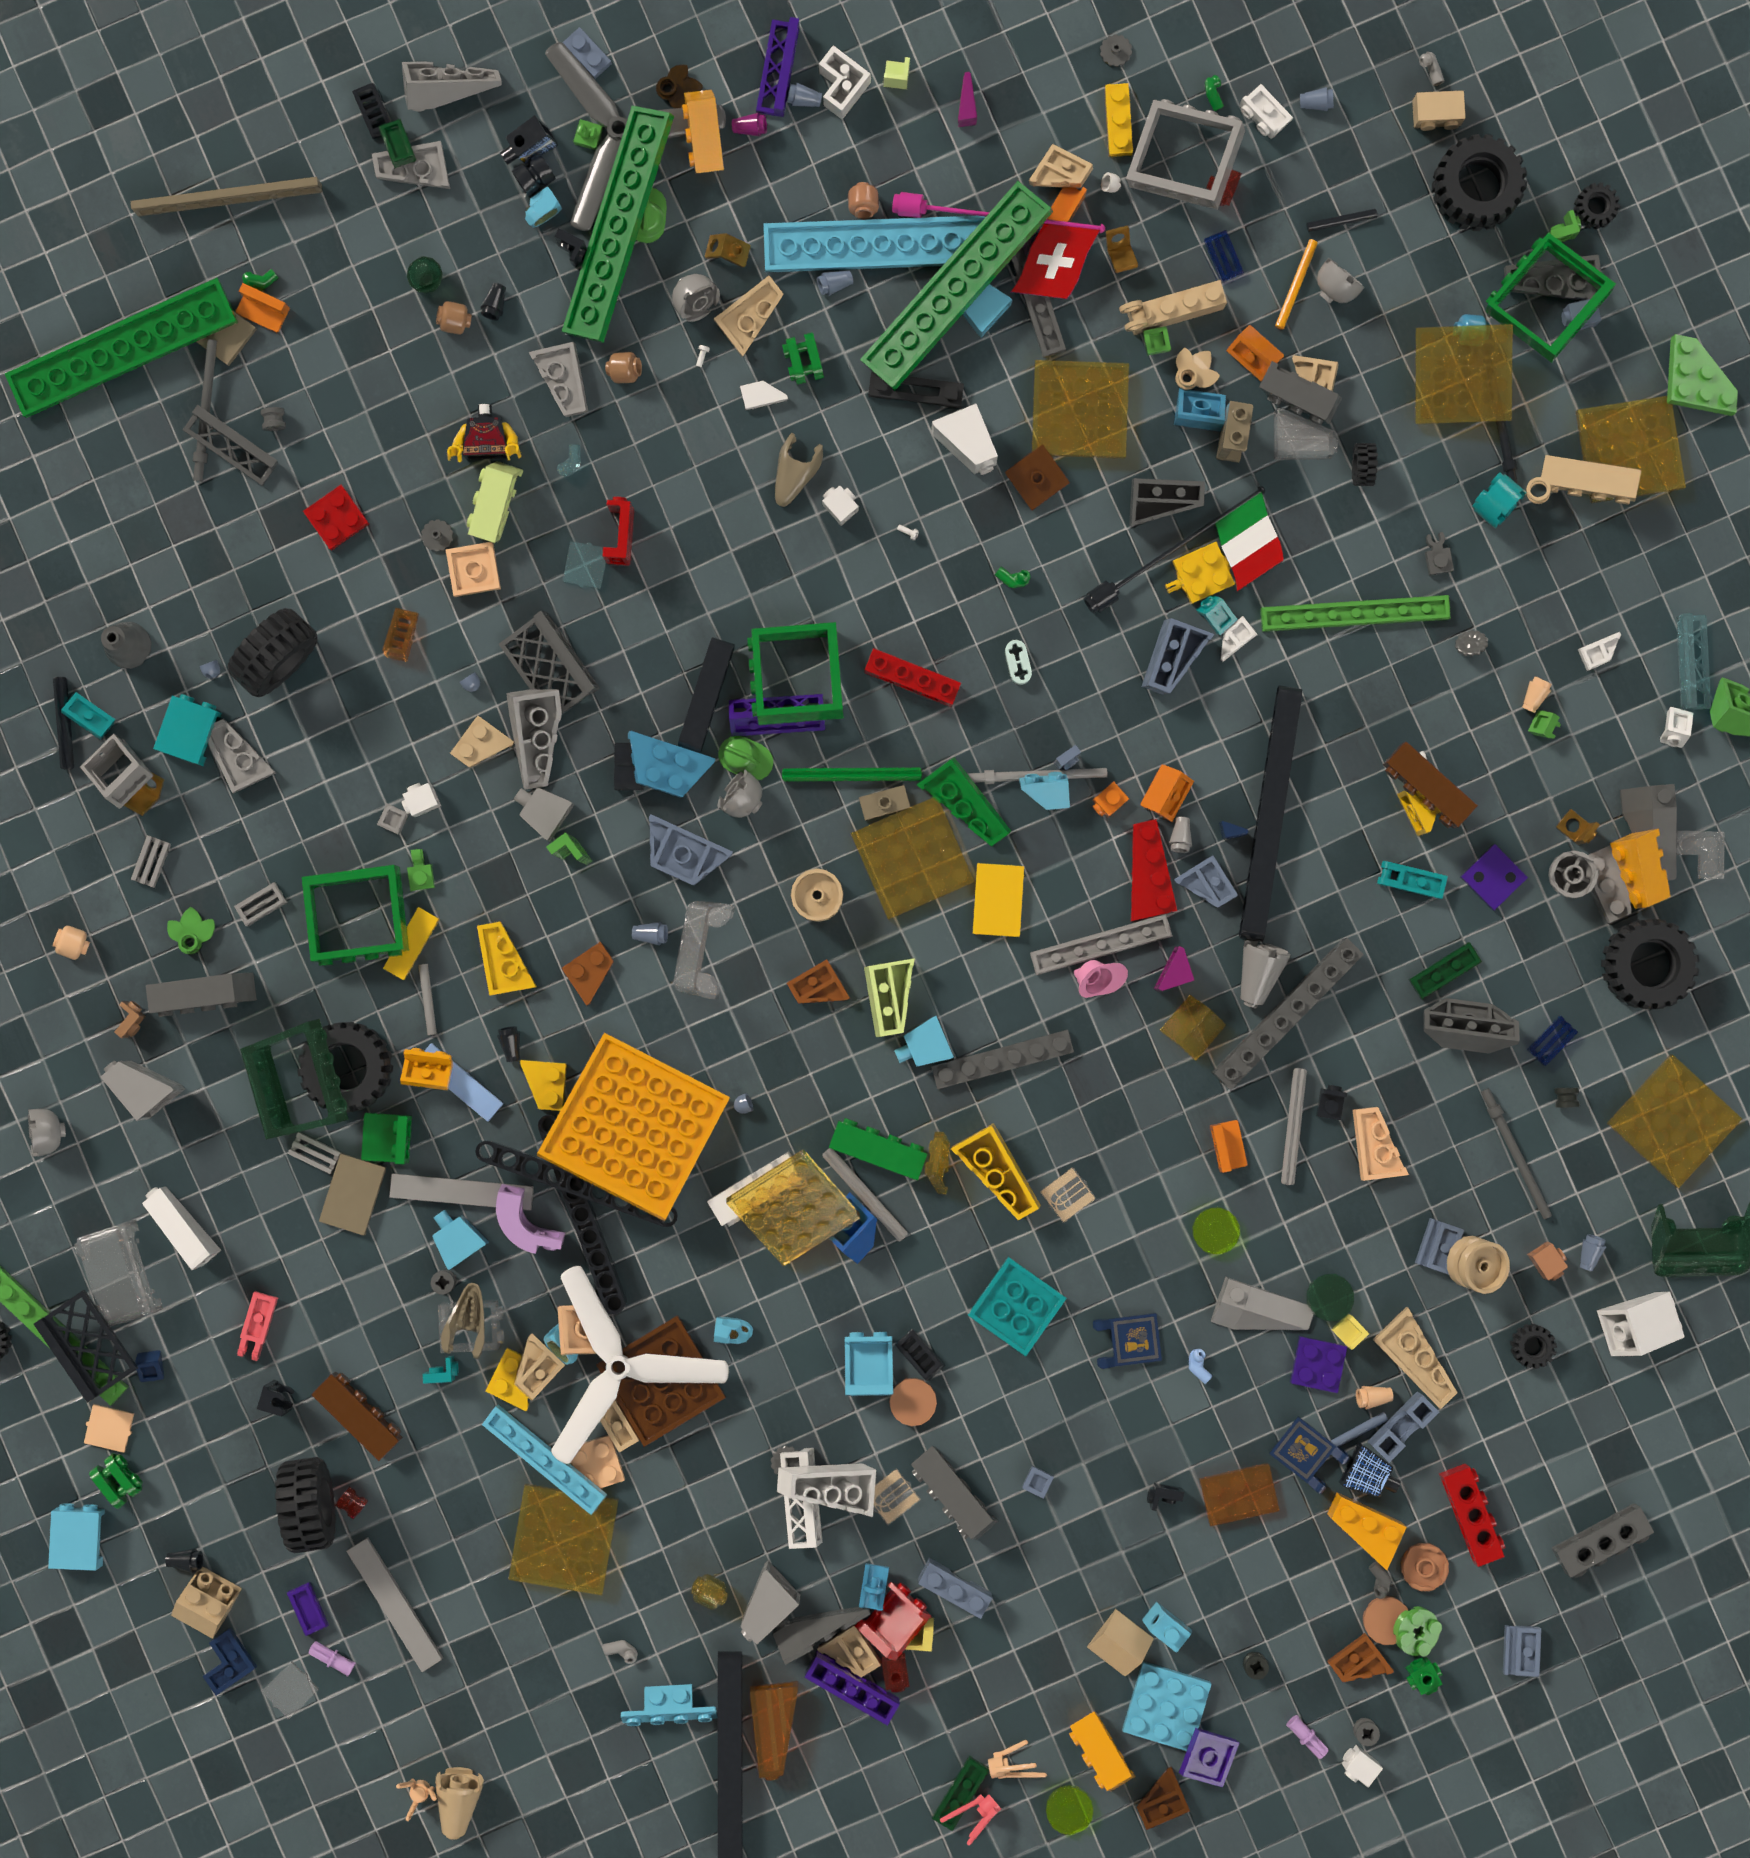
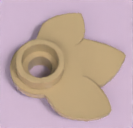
M1186 348L1179 352L1176 358L1178 372L1176 373L1175 380L1181 389L1191 390L1195 386L1207 388L1218 380L1220 375L1209 369L1211 365V352L1202 351L1193 356ZM1189 375L1191 377V381L1185 382L1183 380V376Z

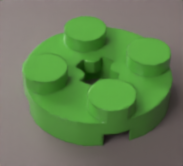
M1417 1606L1413 1607L1415 1609L1410 1611L1405 1610L1398 1616L1394 1624L1393 1634L1396 1635V1644L1402 1651L1412 1656L1420 1655L1424 1657L1429 1655L1431 1649L1437 1643L1439 1634L1442 1631V1625L1432 1612ZM1420 1627V1633L1415 1636L1413 1630Z

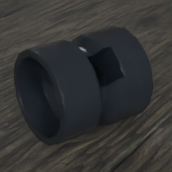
M540 153L528 159L527 166L521 164L512 170L514 177L528 197L539 191V185L546 186L556 179Z

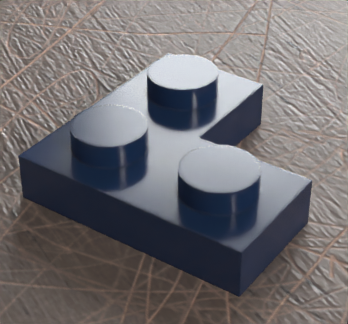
M231 1627L209 1642L221 1663L204 1674L203 1678L217 1696L257 1667Z

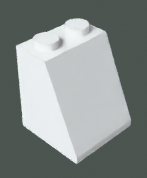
M977 404L932 421L931 432L933 436L972 473L980 472L983 475L994 470L993 466H996L998 455Z
M1654 1292L1597 1310L1611 1356H1642L1684 1338L1682 1324L1679 1321L1675 1303L1670 1292Z

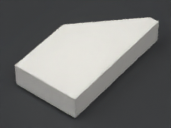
M764 381L740 386L746 410L788 400L786 394Z
M1243 616L1223 633L1220 658L1222 662L1257 635Z
M1620 632L1578 649L1587 671L1611 661L1621 636Z

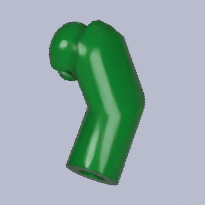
M1213 75L1211 78L1208 77L1205 80L1206 96L1213 111L1224 107L1216 89L1221 86V80L1217 75Z

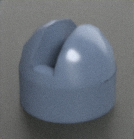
M217 660L199 666L202 674L208 679H213L220 674V666Z
M474 672L460 681V684L466 691L473 692L479 688L480 679Z
M747 1093L735 1099L734 1108L737 1112L745 1114L753 1111V1104Z

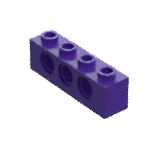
M818 1650L805 1670L804 1678L887 1726L900 1705L899 1697L870 1680L859 1677L851 1672L849 1668L839 1665L835 1660L825 1654H821Z

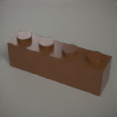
M1406 741L1383 764L1387 768L1385 772L1394 780L1398 778L1404 784V790L1410 795L1414 796L1416 794L1422 800L1421 805L1430 812L1435 811L1440 816L1439 821L1447 828L1452 827L1454 829L1459 827L1478 806Z
M335 1371L311 1395L380 1461L403 1438L400 1435L401 1431L394 1423L391 1422L389 1424L383 1418L384 1414L378 1407H372L366 1401L367 1397L359 1389L355 1390L349 1385L350 1380L346 1375L341 1372L338 1374Z

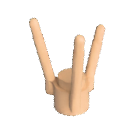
M1027 1740L1003 1751L993 1753L994 1758L988 1759L991 1778H1045L1047 1774L1010 1772L1036 1768V1763L1009 1766L1008 1758L1003 1759V1756L1027 1745Z
M411 1779L408 1782L396 1785L397 1789L411 1787L410 1797L413 1803L407 1813L406 1821L411 1819L418 1803L425 1801L429 1795L433 1801L437 1799L434 1792L435 1787L430 1786L425 1780L415 1781Z

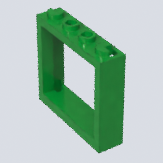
M1548 232L1543 239L1539 238L1531 247L1533 251L1529 256L1524 255L1516 264L1518 269L1513 274L1509 272L1501 282V285H1503L1498 292L1494 290L1491 293L1490 297L1486 300L1488 304L1485 312L1552 363L1612 293L1616 283ZM1546 250L1598 289L1551 346L1499 307Z
M836 622L751 629L752 637L747 638L748 651L753 652V659H749L750 673H754L755 681H750L751 695H756V703H752L753 717L757 716L759 725L844 718ZM828 637L833 704L764 709L760 642Z
M388 865L302 877L310 960L312 962L319 963V966L333 965L334 960H342V963L356 962L357 957H365V960L379 959L380 954H388V957H397L402 955L403 951H409L399 866ZM389 878L396 943L321 953L314 888Z

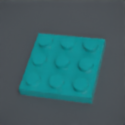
M1008 1256L967 1315L1021 1354L1027 1356L1067 1298Z

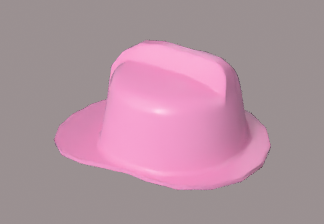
M1090 960L1081 968L1076 969L1074 975L1079 984L1080 995L1088 998L1109 994L1121 988L1128 977V970L1120 963L1103 964L1097 960Z

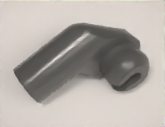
M1376 1561L1368 1569L1376 1577L1374 1595L1378 1599H1383L1389 1594L1391 1577Z

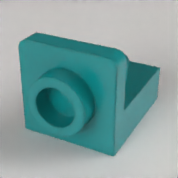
M1215 595L1205 598L1201 602V606L1197 608V612L1206 618L1216 634L1219 635L1223 634L1238 620L1225 601Z
M454 1356L446 1358V1370L443 1371V1367H430L428 1372L423 1373V1384L454 1381L455 1376H458L459 1373L458 1362L454 1361Z

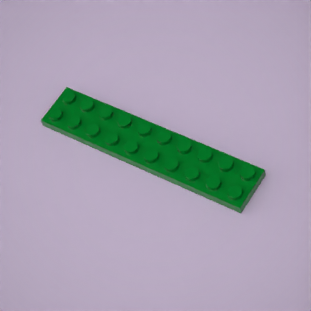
M637 106L631 107L562 328V332L604 343L673 123L674 115L669 112Z
M1017 181L860 359L862 363L893 390H896L1053 213L1052 208Z
M215 278L4 374L23 417L28 418L238 323V320L220 279Z

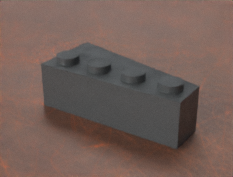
M253 972L230 973L146 985L149 1013H158L159 1017L173 1016V1011L180 1010V1014L195 1013L194 1008H201V1011L216 1010L217 1005H223V1008L237 1007V1003L257 1000Z
M930 1447L911 1464L914 1468L912 1471L913 1475L920 1483L924 1480L929 1487L927 1489L929 1495L935 1501L938 1499L945 1506L942 1508V1511L950 1520L954 1518L960 1525L957 1529L965 1539L970 1537L971 1540H978L999 1522L994 1515L989 1516L986 1512V1505L976 1495H972L969 1485L960 1476L956 1475V1470L937 1447Z

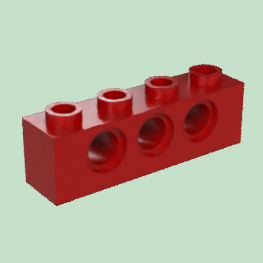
M874 648L865 667V674L951 708L961 686V682Z
M1462 1464L1439 1473L1473 1563L1480 1567L1505 1557L1502 1551L1505 1549L1504 1542L1500 1535H1496L1493 1528L1497 1526L1492 1513H1488L1485 1505L1488 1504L1483 1490L1479 1491L1476 1483L1479 1482V1478L1475 1469H1471L1467 1464ZM1469 1486L1470 1494L1467 1497H1461V1489ZM1478 1509V1517L1473 1520L1469 1519L1470 1511ZM1482 1531H1487L1486 1540L1478 1542V1534Z

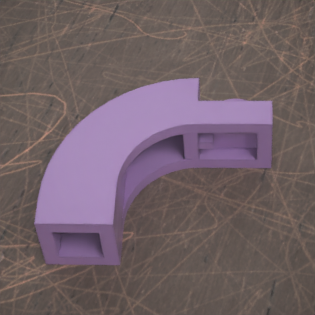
M502 1184L497 1195L496 1215L506 1237L519 1248L536 1254L539 1246H543L546 1250H561L565 1237L564 1232L539 1228L526 1218L522 1206L525 1188Z

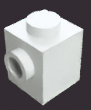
M838 486L836 489L832 487L823 495L825 498L822 500L823 506L841 526L859 511V506L854 502L856 497L848 488L844 490L841 486Z
M420 783L414 784L407 788L408 792L402 794L405 799L402 801V805L406 813H411L414 817L441 806L436 792L430 783L422 786Z
M1357 1745L1353 1749L1347 1750L1343 1756L1344 1761L1342 1765L1346 1770L1345 1774L1354 1782L1361 1781L1368 1788L1383 1769L1377 1760Z

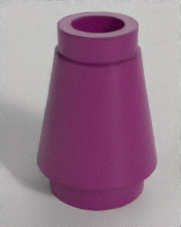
M758 112L732 119L733 133L761 137V134L767 133L766 115H760Z

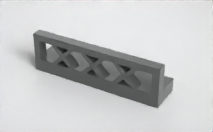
M197 405L192 411L193 416L183 428V431L263 486L279 464L278 461ZM200 419L206 424L208 433L197 435L190 429L196 420ZM210 427L213 428V429H214L215 431H217V432H212V433H211V432H210ZM223 435L226 438L227 447L219 449L214 447L211 436ZM203 437H209V442L204 440ZM230 441L237 446L230 447ZM231 450H244L247 461L238 463L234 461ZM222 451H228L229 456L224 454ZM249 454L257 460L250 461ZM261 462L268 467L261 479L253 474L251 464ZM242 465H248L249 470L244 468Z

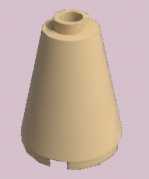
M447 1768L444 1774L440 1775L439 1772L436 1776L435 1784L441 1830L449 1839L455 1840L465 1835L483 1788L484 1779L482 1775L478 1774V1777L473 1775V1770L469 1768Z

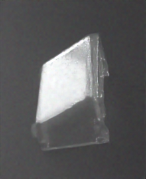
M694 901L688 905L674 975V986L677 991L683 994L719 1000L721 988L717 986V981L711 974L701 973L709 927L720 928L726 925L729 919H733L735 911L733 905L707 901Z
M136 1219L78 1237L77 1243L74 1245L76 1254L82 1259L95 1305L110 1327L163 1310L161 1299L155 1300L154 1296L151 1295L155 1291L154 1288L150 1289L137 1247V1243H140L139 1239H134V1232L139 1231Z

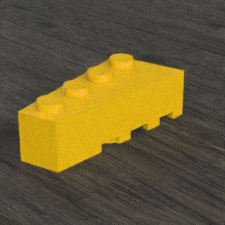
M994 1123L951 1148L1017 1220L1040 1208L1039 1201Z

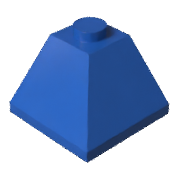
M849 1192L820 1224L819 1228L845 1255L858 1264L874 1247L877 1218Z

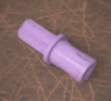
M314 1642L309 1649V1654L326 1663L327 1668L331 1666L347 1677L356 1664L338 1654V1650L334 1652L318 1642Z
M1298 1715L1293 1716L1286 1726L1300 1739L1301 1745L1305 1744L1318 1759L1326 1756L1328 1748L1315 1735V1731L1313 1729L1310 1730Z

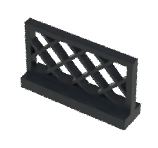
M82 1290L34 1323V1326L87 1403L138 1369L85 1290ZM80 1298L87 1305L86 1314L74 1312L75 1302ZM59 1313L67 1314L66 1327L58 1326L53 1317ZM73 1316L85 1318L83 1330L71 1328ZM89 1319L99 1322V1334L87 1331ZM70 1332L82 1334L80 1347L70 1344ZM86 1335L98 1337L96 1350L84 1348ZM103 1339L112 1341L114 1344L113 1353L101 1351ZM83 1352L95 1354L93 1366H87L83 1363ZM100 1355L112 1357L110 1370L98 1368ZM116 1358L125 1360L129 1369L125 1372L114 1371ZM97 1372L109 1374L107 1384L102 1388L95 1380Z

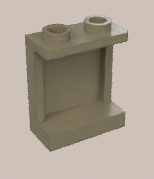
M1230 401L1225 409V423L1220 431L1216 459L1240 462L1241 453L1247 450L1253 412L1252 404Z

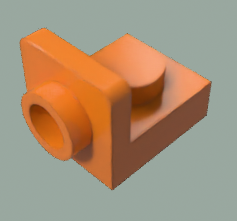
M1112 782L1092 800L1095 803L1092 807L1101 817L1105 815L1108 818L1129 798L1115 782Z

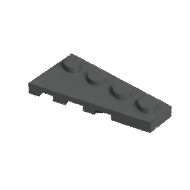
M1599 255L1582 257L1601 272ZM1560 260L1536 262L1511 292L1584 301L1591 299L1598 289ZM1516 265L1505 266L1504 276L1509 272L1513 274L1518 267Z

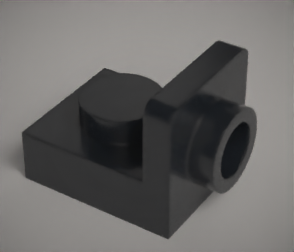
M558 228L554 236L557 243H559L558 246L567 252L573 250L569 260L573 266L577 267L579 262L582 263L584 261L587 246L583 240Z
M1328 1085L1327 1089H1320L1316 1116L1341 1120L1344 1098L1347 1097L1346 1092H1341L1342 1087Z
M1154 1483L1153 1489L1148 1490L1147 1503H1150L1151 1510L1157 1511L1159 1498H1162L1163 1502L1176 1504V1501L1183 1502L1184 1491L1180 1487Z

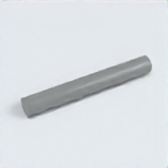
M428 964L419 965L427 1035L437 1034L429 968Z

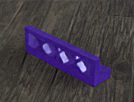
M790 17L789 22L772 19L756 113L784 117L800 29L799 18ZM776 27L788 29L786 38L781 42L775 36ZM780 48L783 52V59L775 65L771 59V54ZM776 71L779 75V81L777 85L771 88L767 82V76ZM770 94L775 98L774 109L762 107L763 99Z
M823 694L764 698V706H769L770 708H782L784 705L789 704L794 707L806 706L808 703L823 704ZM756 698L729 700L731 736L825 730L824 720L759 725L757 716L753 717L752 703H756ZM734 708L747 709L744 712H734Z

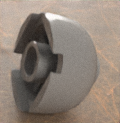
M1329 257L1318 271L1317 284L1322 290L1320 295L1329 303L1333 300L1338 303H1348L1354 300L1365 288L1345 269H1342L1340 266L1338 267V264Z
M701 274L682 277L677 282L672 294L675 310L681 318H686L688 322H694L707 316L710 313L707 309L712 304L716 306L720 298L718 287L708 277Z
M744 770V774L739 772L724 789L727 792L725 798L723 799L720 796L717 804L720 810L731 817L741 818L749 815L751 812L756 813L762 805L760 801L762 787L754 775Z
M1569 851L1560 854L1554 859L1550 865L1548 877L1551 886L1557 893L1564 897L1577 898L1592 891L1597 884L1598 870L1593 859L1584 852Z
M29 1109L28 1126L29 1137L32 1143L30 1145L32 1157L51 1154L60 1146L61 1137H66L65 1124L59 1122L57 1115L53 1111Z

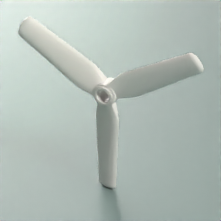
M574 1266L562 1273L561 1280L592 1349L607 1365L606 1370L591 1382L553 1446L551 1452L558 1461L564 1464L571 1463L616 1399L621 1379L626 1376L644 1383H725L727 1381L729 1367L727 1362L722 1360L643 1354L627 1358L622 1352L620 1335L582 1267ZM622 1361L625 1365V1371L622 1373L615 1372L612 1367L613 1362Z

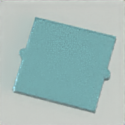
M570 541L563 582L577 584L581 588L587 586L601 589L606 562L602 557L603 547L594 546L590 542L583 544Z

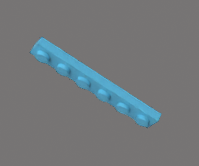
M500 1405L495 1406L482 1425L590 1515L596 1511L607 1496L603 1490L570 1463L564 1464L558 1461L552 1455L551 1447Z

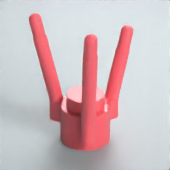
M980 1794L972 1802L942 1817L940 1822L943 1823L979 1804L977 1811L983 1818L969 1834L970 1839L967 1841V1845H971L989 1821L1001 1810L1000 1806L989 1794L985 1798Z

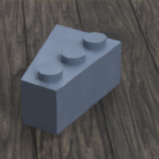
M1172 618L1164 620L1141 687L1162 695L1171 693L1214 634Z

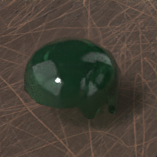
M421 256L409 265L407 279L409 285L417 292L427 294L435 291L441 285L443 272L441 265L435 259Z

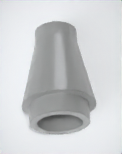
M1176 817L1175 826L1169 841L1171 851L1178 853H1188L1190 851L1192 839L1189 818Z

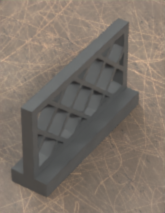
M546 611L538 612L534 615L533 619L499 643V646L530 690H537V677L549 679L548 689H552L553 680L565 682L563 696L560 695V698H562V714L588 695L600 689ZM533 625H536L540 630L539 641L527 639L528 629ZM513 640L522 641L520 655L512 654L507 646ZM526 642L538 644L536 657L524 656ZM542 644L549 645L554 650L552 660L540 658ZM524 658L536 660L534 674L526 673L522 668ZM540 661L551 663L549 677L538 675ZM556 664L565 666L567 669L566 679L554 678ZM569 683L577 684L583 693L576 698L567 697Z

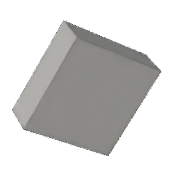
M386 804L377 825L400 835L409 814Z

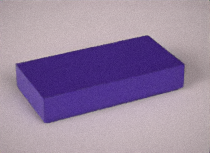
M310 1582L287 1592L305 1636L329 1625Z

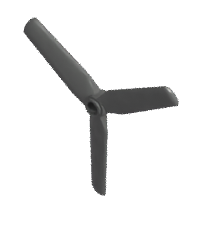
M558 42L551 45L546 50L545 55L590 117L605 127L608 133L595 151L570 221L574 228L588 231L591 229L599 212L623 133L615 134L613 129L618 126L625 129L628 118L619 116L614 101L566 45ZM716 105L719 129H723L726 125V114L722 105ZM682 108L658 110L674 115L668 139L686 136L685 129L689 128L688 119L683 117Z

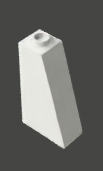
M166 1186L159 1189L155 1187L145 1195L147 1200L142 1203L191 1270L204 1266L221 1251Z

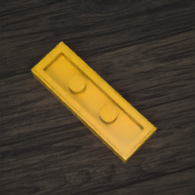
M418 907L407 926L409 951H403L402 955L397 957H389L383 969L405 980L440 919Z

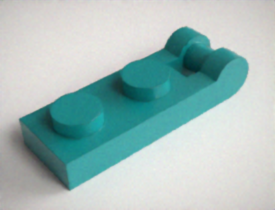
M1382 861L1381 868L1383 870L1381 877H1378V885L1443 899L1448 876ZM1392 871L1398 872L1397 881L1390 879Z

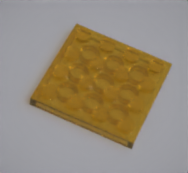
M1513 324L1415 328V424L1512 421Z
M1035 360L1032 451L1043 444L1051 456L1126 458L1129 363Z
M1667 396L1578 409L1576 411L1584 461L1641 470L1636 497L1686 488L1673 406L1667 403ZM1589 494L1591 504L1616 500L1615 498L1606 497V500H1596L1592 499V495Z
M935 797L851 833L888 920L974 883V879L942 806Z
M1670 1054L1607 1124L1676 1188H1680L1739 1124L1742 1118L1673 1054Z
M804 1149L726 1198V1204L782 1266L787 1265L860 1219V1213Z
M525 1484L508 1580L603 1595L619 1499L605 1497L596 1511L590 1515L559 1489Z

